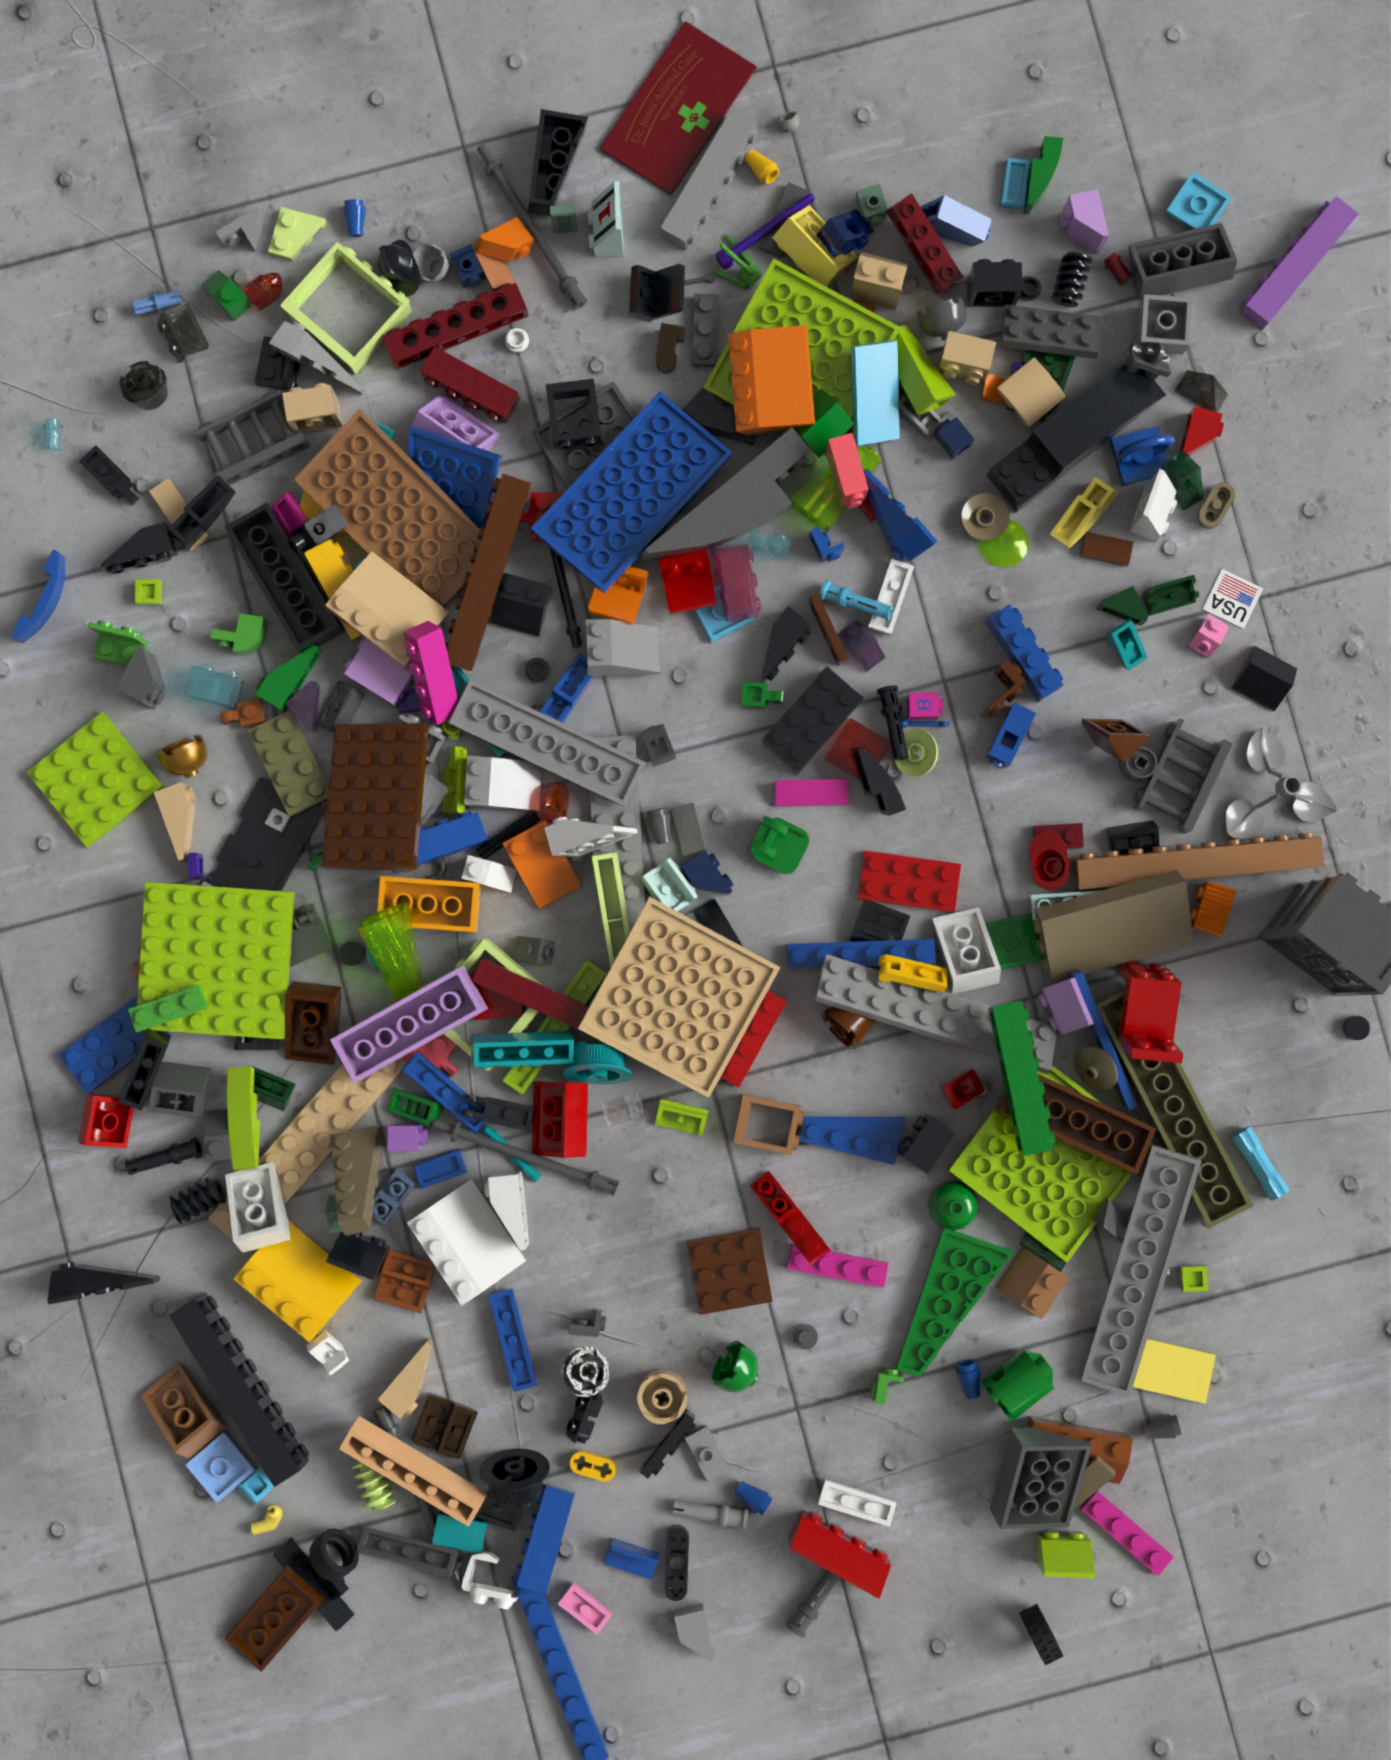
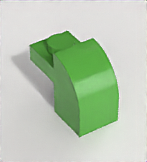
M239 613L236 632L212 629L210 638L217 642L219 647L232 648L233 645V652L239 656L249 655L257 651L263 644L268 621L264 617Z

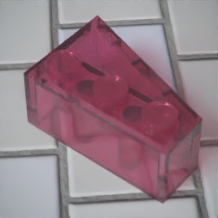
M733 544L710 548L711 556L716 555L718 569L714 571L715 576L719 577L721 591H719L725 620L735 622L759 617L758 611H761V603L759 597H756L755 594L757 577L755 573H752L751 563L754 562L752 549L748 548V544Z

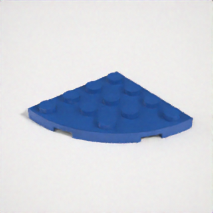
M414 425L410 426L408 456L480 528L481 525L485 526L487 517L485 512L498 475L502 455Z

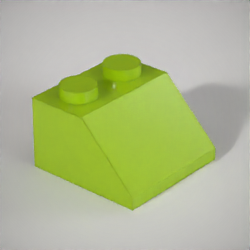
M1045 1530L1044 1534L1037 1533L1036 1564L1044 1577L1095 1578L1092 1544L1087 1535H1084L1081 1531H1069V1534H1059L1055 1530Z

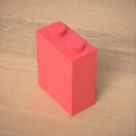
M853 433L828 439L825 453L840 506H847L848 509L858 507L865 501L869 489Z

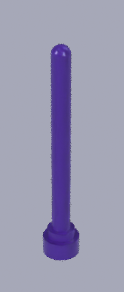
M812 193L805 195L730 250L738 256L786 222L789 217L813 203L815 196ZM722 249L714 254L724 270L733 265L732 262L734 260Z

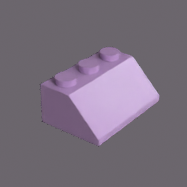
M443 394L418 410L412 426L414 425L487 451L492 448L500 436V433Z

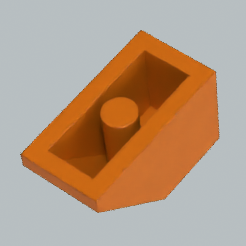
M518 217L480 235L474 250L482 255L512 262L517 258L521 260L530 253L534 238Z

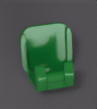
M763 815L756 834L749 841L745 850L754 854L758 862L782 874H791L798 867L809 845V836L803 829L782 818L776 817L772 819Z

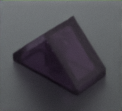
M855 620L837 634L866 673L886 658L874 635L858 620Z
M310 681L285 703L300 722L312 733L317 731L320 684L316 681Z

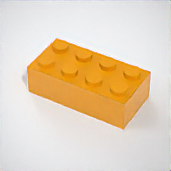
M380 876L376 925L478 933L481 884Z

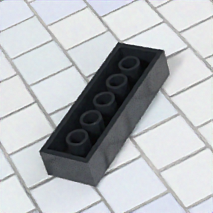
M267 502L225 526L299 653L313 645L320 647L345 632L337 617L326 609L327 600L299 553H295L289 547L288 540L290 538Z

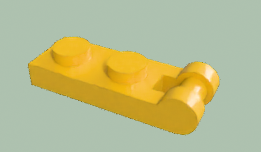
M888 954L879 957V967L881 968L879 970V980L881 982L888 983L894 981L944 993L947 989V968Z

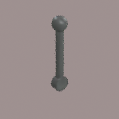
M710 272L704 277L685 280L684 285L704 281L713 283L715 281V274Z

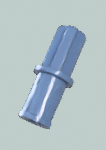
M178 289L159 295L153 293L154 296L132 302L136 315L156 310L162 312L161 309L182 305Z

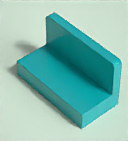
M440 1510L432 1543L434 1545L480 1554L489 1522L474 1517L468 1527Z

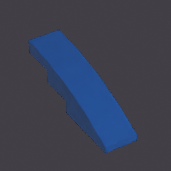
M578 653L552 690L551 696L540 710V713L561 723L565 722L593 676H587L585 656Z

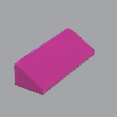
M848 779L776 780L775 806L848 805Z

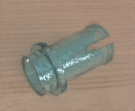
M46 419L45 424H43V428L46 429L45 449L50 451H56L57 449L60 451L61 429H63V425L60 424V420Z

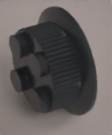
M508 1449L491 1455L481 1464L480 1478L489 1486V1495L494 1503L525 1508L541 1494L543 1490L542 1481L549 1474L550 1464L548 1459L539 1452L529 1449Z

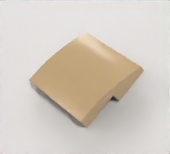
M1031 358L996 387L1008 407L1015 410L1026 427L1032 426L1066 397L1055 380L1035 358Z

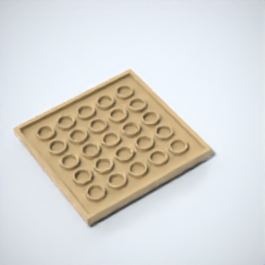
M649 896L582 1018L578 1029L709 1098L780 967Z

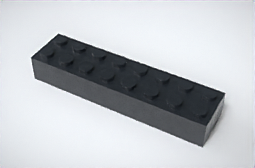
M204 1293L169 1314V1317L272 1485L276 1487L298 1473L308 1463V1450L302 1443H298L295 1438L296 1432L290 1422L286 1423L282 1417L283 1411L277 1401L273 1402L268 1394L270 1392L268 1385L264 1380L260 1381L255 1373L257 1371L255 1364L251 1359H247L242 1352L244 1347L237 1337L234 1338L231 1334V1326L224 1316L221 1317L218 1313V1305L211 1295L208 1296L207 1293Z

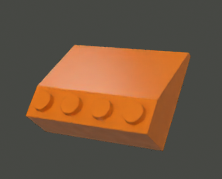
M807 326L750 329L728 334L736 432L751 436L815 424Z

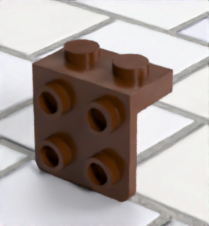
M1007 659L995 670L994 674L1008 691L980 714L982 718L987 715L992 718L1005 706L1003 704L1005 700L1010 703L1024 691L1022 686L1026 681L1020 675L1022 671L1015 662L1010 663Z

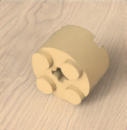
M669 1369L652 1370L642 1379L639 1385L637 1395L639 1409L647 1420L655 1424H667L678 1419L683 1414L687 1405V1387L684 1380L676 1372ZM662 1391L666 1392V1397L668 1398H664L663 1401L658 1400L659 1395L657 1394H661Z

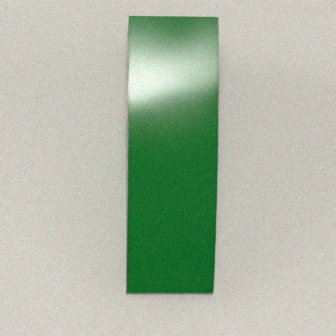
M1044 136L1040 149V158H1032L1024 214H1029L1046 192L1056 170L1064 138Z

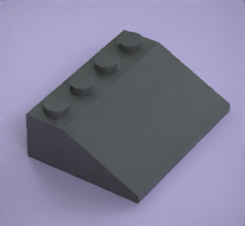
M1035 1427L1011 1428L990 1506V1511L1000 1529L1069 1527L1092 1448L1091 1443Z

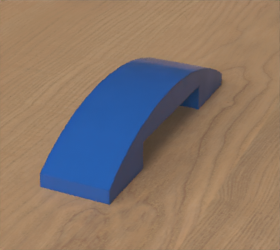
M52 550L43 569V572L48 574L50 578L31 618L21 615L11 637L22 643L34 636L45 625L61 597L65 582L66 564L65 556L56 550Z

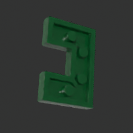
M1026 350L1022 364H1025L1031 358H1035L1063 391L1075 356ZM1059 403L1042 416L1039 421L1044 422L1054 415ZM1008 405L1006 406V409L1015 412L1013 408H1009Z

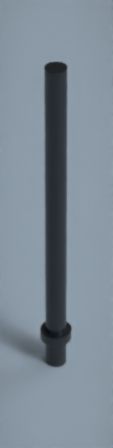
M550 548L568 626L566 632L567 635H570L572 647L578 648L582 646L579 635L581 628L577 626L563 561Z

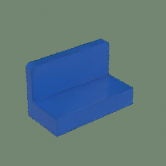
M612 1538L604 1564L652 1580L655 1567L659 1561V1553Z

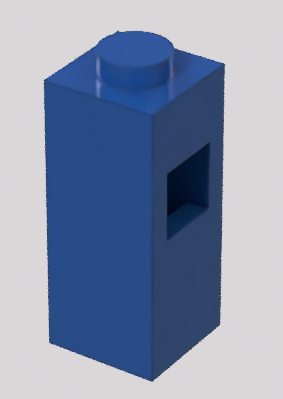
M1015 702L1011 705L986 755V758L990 759L989 763L1000 769L1003 766L1007 768L1011 765L1036 715L1035 712Z

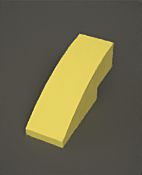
M1095 477L1082 495L1078 494L1054 527L1050 536L1071 548L1094 525L1118 494L1115 489Z

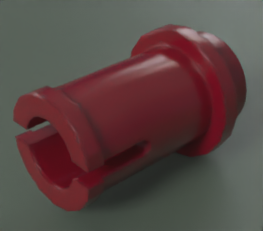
M1114 252L1103 262L1106 264L1105 269L1109 268L1121 285L1133 274L1130 273L1121 261V255H1117Z

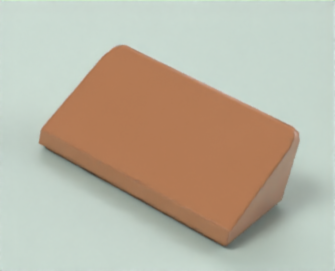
M475 246L472 247L492 291L498 290V287L503 284L515 283L504 260L479 254L474 250Z

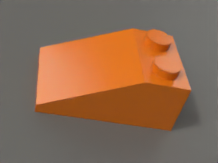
M546 820L503 843L539 909L582 887L567 857L552 856L545 832V827L549 826Z

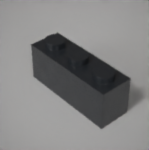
M149 1028L146 1030L120 1094L119 1103L139 1110L143 1109L169 1045L171 1035Z

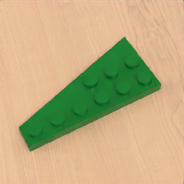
M942 1228L896 1369L921 1377L938 1354V1351L947 1339L951 1337L959 1323L964 1320L993 1278L1001 1271L1008 1258L1010 1259L1014 1251L955 1230Z

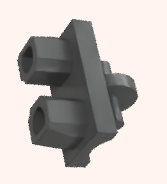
M1133 342L1129 346L1130 355L1126 359L1127 371L1135 373L1139 369L1145 370V375L1154 380L1159 375L1168 377L1171 374V369L1169 368L1170 354L1165 352L1164 344L1157 342L1151 348Z

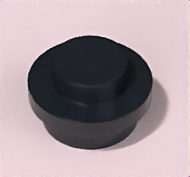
M1032 276L1022 278L1020 297L1027 301L1036 299L1041 292L1039 280Z

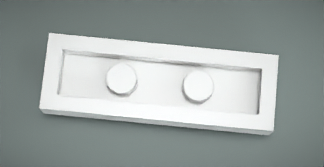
M891 559L877 601L894 606L893 613L889 621L872 615L868 629L891 636L914 566Z
M824 1479L818 1499V1505L890 1527L897 1504L896 1500L829 1479Z

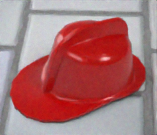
M1053 832L1037 834L1029 846L1034 881L1045 890H1056L1066 883L1070 873L1071 865L1064 840Z

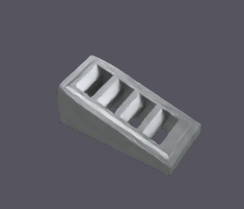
M904 392L899 397V415L926 439H929L944 420L935 411L926 413L927 415L920 422L918 420L920 415L917 412L914 415L911 413L914 408L912 403L907 408L904 406L909 399L906 392ZM932 419L934 422L926 429L924 425Z

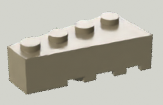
M379 1125L330 1135L337 1221L345 1236L370 1231L375 1203L374 1194L378 1186L377 1177L382 1162V1147L385 1145V1137Z

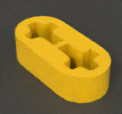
M581 1449L575 1451L571 1456L570 1467L573 1472L579 1475L607 1482L616 1473L615 1462L607 1456ZM584 1456L585 1462L592 1464V1466L585 1464L582 1468L577 1467L578 1463L574 1460ZM604 1463L609 1464L608 1468L612 1472L602 1475L601 1469L594 1467V1465L603 1467Z

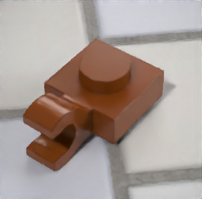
M261 698L236 703L238 710L220 713L222 723L230 724L240 721L242 728L266 722Z

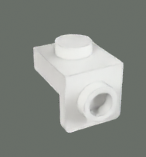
M326 1330L306 1345L308 1352L324 1365L326 1373L330 1376L349 1361L343 1345Z

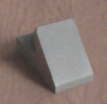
M256 207L218 229L216 233L225 248L237 245L246 236L256 251L264 219Z

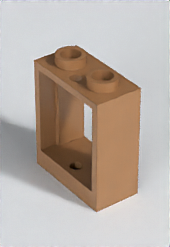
M742 1094L733 1143L792 1155V1150H797L800 1136L795 1134L797 1125L802 1126L804 1111H800V1105ZM751 1103L793 1111L786 1147L744 1138Z

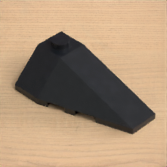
M74 1262L59 1264V1269L51 1272L47 1301L49 1305L81 1299L82 1297L89 1296L90 1293L100 1295L115 1291L118 1288L119 1290L154 1284L160 1281L159 1275L84 1264L75 1266Z

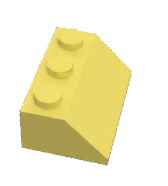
M810 205L789 217L772 237L777 242L778 247L794 260V264L799 269L803 270L811 279L826 287L838 279L859 258Z

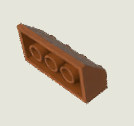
M1029 1416L1028 1427H1035L1090 1442L1092 1448L1088 1462L1098 1455L1116 1471L1115 1477L1109 1482L1121 1483L1129 1465L1133 1439L1128 1434Z

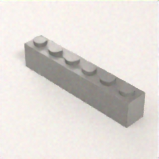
M732 107L660 228L662 238L685 251L689 244L693 245L699 235V227L701 224L705 225L711 215L709 210L713 204L717 205L723 195L721 190L725 184H730L735 174L734 168L737 163L742 164L747 154L746 148L749 143L753 145L758 137L759 131H757L756 119Z

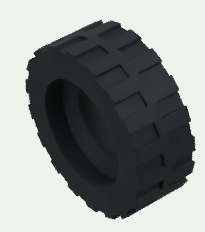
M1038 1604L1019 1612L1045 1666L1064 1657Z

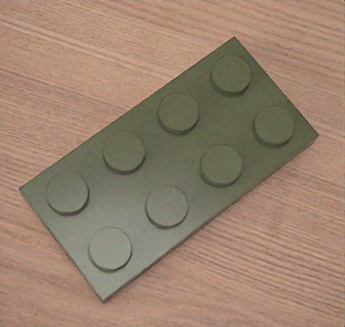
M292 710L247 730L290 818L328 800L329 785Z

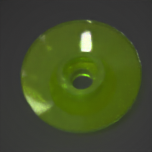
M1009 520L1007 529L1000 537L991 541H981L980 545L984 557L990 563L998 567H1011L1018 564L1025 557L1029 547V539L1026 531L1020 524ZM1002 538H1008L1010 540V544L1004 545L1002 543Z

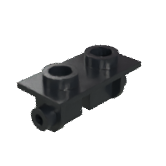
M596 1393L592 1396L577 1397L573 1417L568 1421L566 1427V1435L574 1443L578 1441L585 1444L586 1440L590 1439L595 1422L588 1420V1417H598L603 1404L602 1395Z

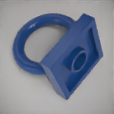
M1158 426L1111 438L1110 444L1122 486L1152 479L1159 469L1164 470L1168 475L1171 471L1165 451L1174 445V437L1168 434L1160 435Z

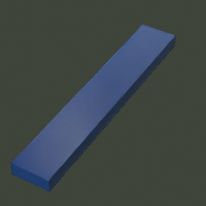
M1077 969L1069 971L1070 978H1075L1094 1023L1090 1027L1099 1048L1106 1051L1116 1064L1118 1079L1115 1087L1124 1107L1131 1110L1137 1107L1136 1100L1083 972Z

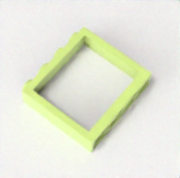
M336 242L283 301L280 307L284 314L291 320L305 326L304 331L356 375L384 344L382 336L387 335L389 330L398 328L412 312L409 304L410 300L403 292H395L391 288L392 284L384 276L379 278L373 273L375 270L365 260L360 262L356 258L357 254L351 248L343 247ZM341 261L345 262L398 308L355 357L299 310V307Z
M488 938L483 941L477 940L470 949L472 954L468 959L462 958L454 968L456 970L459 967L465 966L467 971H469L481 955L487 951L508 970L541 984ZM529 1007L508 1033H523L540 1012ZM453 1029L444 1033L471 1057L470 1043ZM492 1066L491 1068H484V1069H486L487 1071H490V1070L493 1069L494 1066Z

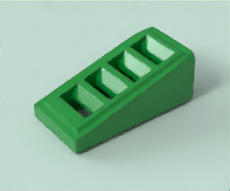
M394 1088L387 1112L432 1127V1121L439 1120L443 1106L438 1101ZM401 1096H403V1097H405V1098H404V1101H403L401 1110H399V1109H397V1108H398V1105H399ZM411 1099H412V1100H414V1101H413V1104H412V1107H411V1110H410V1113H409V1112H407V1110H408L410 1101H411ZM420 1103H423V1106H422L420 1115L418 1116V1115H417V1112H418Z

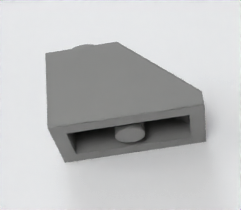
M704 1604L674 1610V1619H670L673 1635L678 1634L680 1643L708 1661L715 1660Z

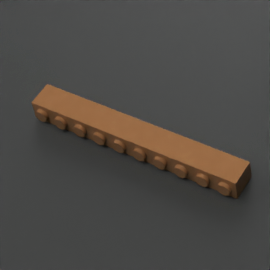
M1313 832L1298 833V838H1289L1288 834L1274 835V840L1266 841L1264 837L1249 838L1250 842L1240 843V839L1225 840L1223 845H1216V841L1201 842V847H1192L1191 844L1176 845L1177 849L1167 850V846H1155L1149 852H1143V848L1128 849V854H1119L1118 850L1104 851V856L1094 857V853L1079 854L1080 858L1073 859L1075 888L1081 890L1121 886L1178 870L1184 880L1324 867L1322 837L1313 836Z

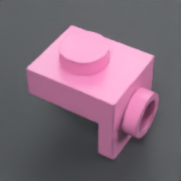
M1208 614L1197 634L1190 641L1189 647L1209 658L1220 645L1229 626Z

